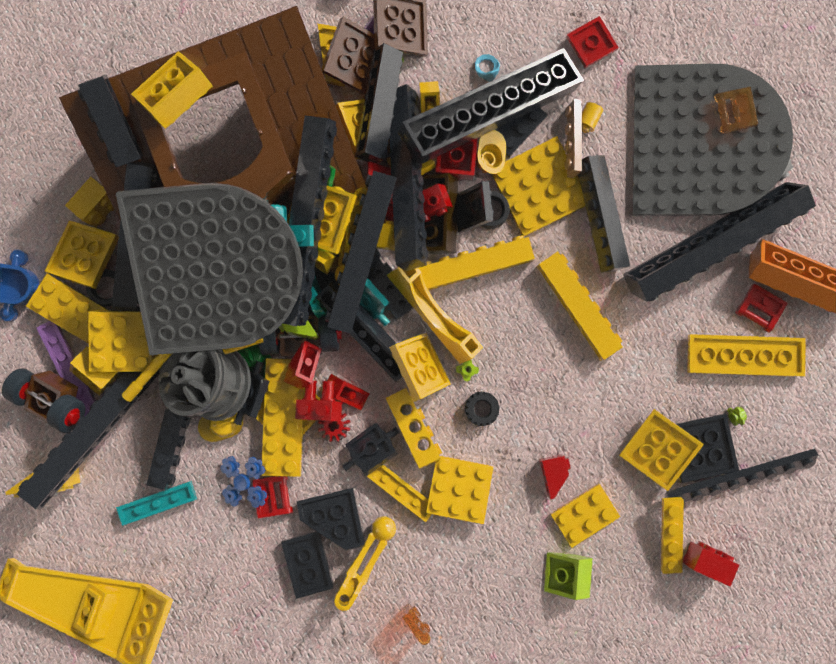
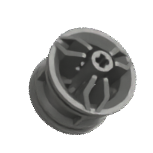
M223 349L173 353L161 366L159 373L160 396L165 406L171 412L181 416L198 415L212 421H222L234 416L244 405L251 385L250 370L244 357L237 351L224 354Z

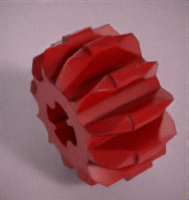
M347 414L341 415V422L337 423L339 428H336L334 431L330 427V423L334 421H318L319 424L324 425V427L318 429L319 432L325 430L322 438L330 435L329 442L333 441L334 436L336 441L339 442V434L346 438L347 435L343 430L350 431L351 429L345 427V424H349L350 420H343Z

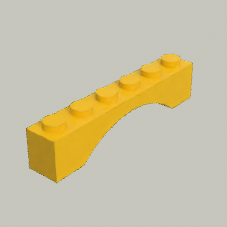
M396 266L387 275L460 364L473 359L483 348L471 332L455 323L438 306L428 291L419 268L405 271Z

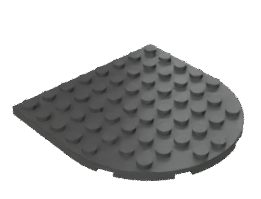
M728 64L635 66L633 216H711L733 213L757 202L776 185L783 175L791 156L793 129L786 105L777 91L768 82L751 71Z
M218 183L118 191L116 193L150 355L242 347L255 343L266 335H270L289 316L297 301L302 284L303 265L301 252L296 237L286 220L264 199L245 189Z

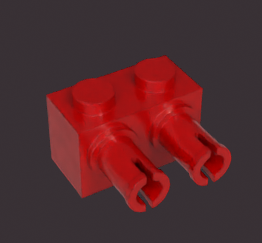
M313 381L312 384L304 388V398L302 400L296 399L295 419L341 422L342 402L335 401L334 399L335 381H322V398L320 400L316 399L317 381Z

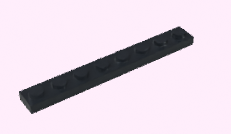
M814 448L666 491L665 498L682 497L684 502L690 500L698 501L707 495L715 496L722 491L728 489L735 490L745 484L753 485L759 480L773 479L783 473L791 474L797 469H808L814 466L818 453Z

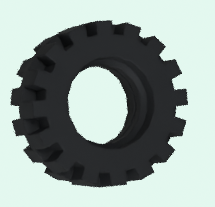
M476 392L466 401L465 414L469 421L475 425H490L499 415V403L488 392ZM478 401H486L489 404L490 412L487 416L479 417L475 414L474 406Z

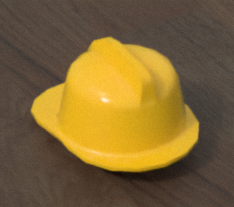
M492 130L480 136L478 152L476 154V165L482 170V173H500L505 165L506 141L500 132Z
M237 413L229 419L222 421H212L201 417L198 423V432L204 440L218 442L237 435L242 429L243 421L242 425L234 423Z

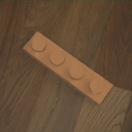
M574 99L565 109V117H567V124L565 126V134L567 135L565 170H567L568 178H575L582 171L581 100Z

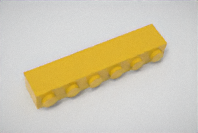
M517 236L512 238V242L508 243L499 241L494 243V247L490 248L481 246L475 249L476 252L472 253L463 251L454 258L445 256L439 258V262L436 263L427 261V266L420 267L419 270L422 272L427 289L432 290L533 262L535 257L529 237Z
M557 251L536 267L599 360H605L623 348L621 345L622 339L617 333H613L609 320L606 317L603 318L599 311L601 309L595 301L592 302L589 298L590 293L584 285L581 286L577 273L573 269L570 270L566 257Z

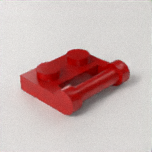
M752 284L735 313L739 316L743 315L763 327L764 331L770 333L788 303L762 287ZM748 306H753L771 318L769 321H766L747 309Z
M270 476L252 480L253 487L260 486L261 490H264L267 494L266 499H264L265 504L256 508L258 519L293 512V508L290 506L286 482L288 476ZM273 482H279L283 508L277 509Z

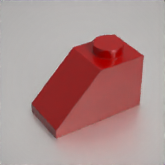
M303 341L288 365L284 382L298 389L312 384L322 349L307 341Z
M330 374L327 381H335L334 398L362 410L370 393L340 377Z
M562 454L539 459L547 495L550 499H555L569 476L568 470L571 469L569 459L565 458Z

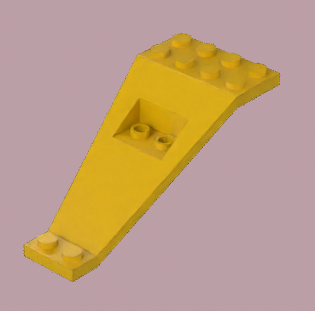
M15 558L7 559L0 578V600L5 604L89 645L122 664H151L173 602L172 598L149 584L25 566Z

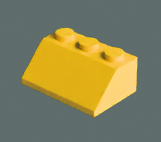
M178 51L131 95L166 129L186 110L190 109L201 96L205 95L212 87V84L195 64Z

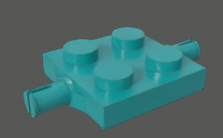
M367 278L360 305L374 320L378 319L385 327L391 322L383 314L384 308L390 302Z

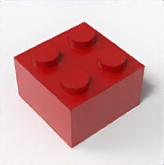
M478 138L438 156L436 174L449 173L457 177L458 180L473 181Z
M691 541L683 558V564L692 570L731 587L740 564L734 562V557L701 541H698L697 544Z

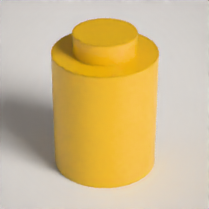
M592 102L585 104L582 111V132L589 133L594 131L603 113L601 106Z

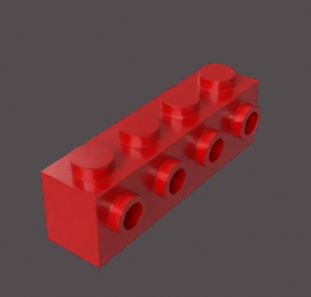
M436 184L422 191L425 198L423 209L426 220L424 223L430 221L431 216L446 214L448 212L447 209L453 207L445 185ZM393 205L388 207L383 224H386V221L394 222Z

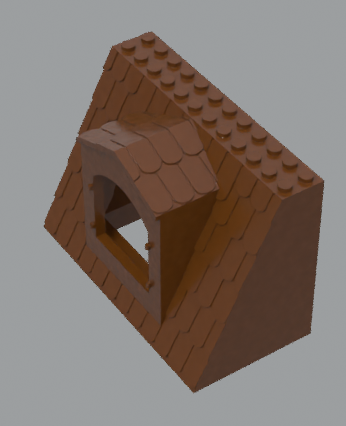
M297 6L179 51L195 64L212 84L207 93L199 99L239 84L263 145L259 155L248 168L233 178L217 182L218 184H227L250 191L270 205H283L287 208L288 217L293 199L304 117L307 115L336 121L337 133L333 142L334 154L330 165L336 170L332 187H341L345 192L355 194L357 189L367 188ZM177 52L108 78L143 154L141 159L135 161L155 164V171H158L157 183H153L152 188L204 184L183 179L164 128L131 95ZM78 91L60 96L59 99L121 221L116 193L124 191L127 164L116 167L114 163L110 162L106 153L108 151L105 142L102 143L97 135L99 129L96 123H92L87 113L89 108L86 101L82 102Z

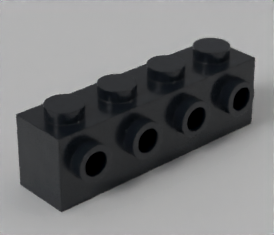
M105 74L78 84L79 89L77 91L82 102L86 101L89 108L87 110L88 116L92 123H96L99 129L97 135L102 143L105 142L108 151L106 153L110 162L119 167L141 159L143 154L107 75Z
M376 248L367 278L390 302L386 307L398 321L414 308L387 277L392 268L387 262L383 264L380 260L382 255Z
M165 409L146 486L166 490L174 485L176 468L181 460V448L185 444V432L190 424L189 416L177 415L169 409Z

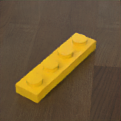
M385 465L380 466L366 476L424 522H427L431 514H426L428 499Z
M682 497L662 498L661 571L663 574L682 573L684 500Z

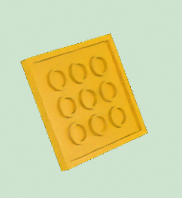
M557 136L505 161L504 169L500 173L491 174L500 193L508 200L509 211L523 237L586 207L578 175L575 178L567 177V170H565L567 154Z

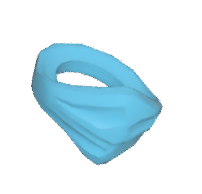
M481 55L475 62L476 73L488 82L493 81L499 73L500 64L492 55ZM483 60H489L494 65L493 71L484 73L479 68V64Z

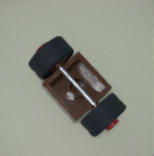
M310 315L308 321L319 336L317 340L289 335L286 331L282 332L278 327L270 335L263 337L264 342L259 343V348L262 355L278 354L280 350V356L288 357L294 356L303 341H307L321 348L320 355H322V351L333 352L339 350V339H342V331L327 327L326 317L318 318L316 315Z
M20 368L13 371L3 383L2 395L5 399L18 406L25 405L24 410L46 422L59 432H71L76 427L75 424L78 419L85 415L84 403L76 399L78 386L50 370L34 374L27 369Z

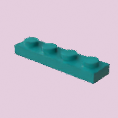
M192 481L118 506L116 509L123 526L197 500Z

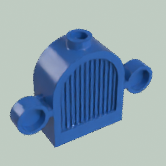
M14 250L11 253V265L0 263V303H4L3 308L0 310V317L4 321L11 322L16 320L18 311L14 305H27L40 285L39 279L34 272L21 267L28 262L27 253L21 250Z

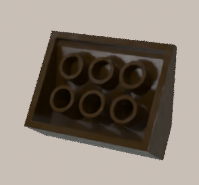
M449 173L422 175L424 181L422 191L436 184L445 185L453 206L447 209L448 212L441 216L435 214L430 217V221L424 223L427 233L425 242L428 254H456L458 178Z

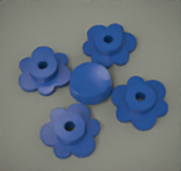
M229 456L224 458L220 467L221 472L226 474L228 478L235 477L234 487L230 484L222 491L225 503H230L233 507L237 506L239 501L242 500L240 492L248 489L249 495L247 500L251 502L252 507L263 506L265 504L264 499L267 497L266 492L261 490L260 486L250 487L249 477L259 479L260 475L265 473L262 461L260 459L257 460L255 457H250L245 464L246 474H239L238 468L240 464L236 462L235 457Z

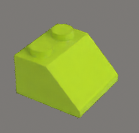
M547 552L544 592L573 600L590 598L593 558L577 554Z

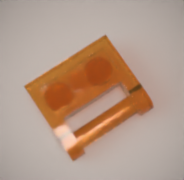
M751 87L714 95V100L718 104L722 134L758 125ZM730 99L735 119V123L732 124L729 122L725 100Z
M408 603L403 607L402 618L422 645H427L430 642V626L428 623L421 621V614L418 609Z

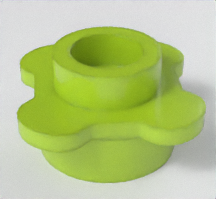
M469 360L462 365H458L456 372L463 376L464 381H470L474 374H478L479 368L472 364V360Z
M741 407L728 408V418L734 426L738 424L744 425L747 420L745 410Z

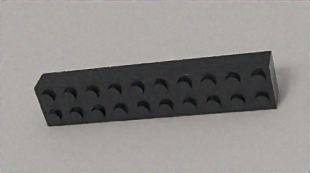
M563 48L402 122L398 134L417 166L574 92L583 82V78Z
M785 182L769 191L752 205L728 214L624 273L623 276L631 294L646 302L654 301L659 297L658 295L673 290L676 285L691 280L692 276L697 273L707 271L711 265L723 262L727 256L742 251L743 247L748 244H754L764 235L774 233L778 227L790 224L794 218L809 213V210L816 206L809 185Z

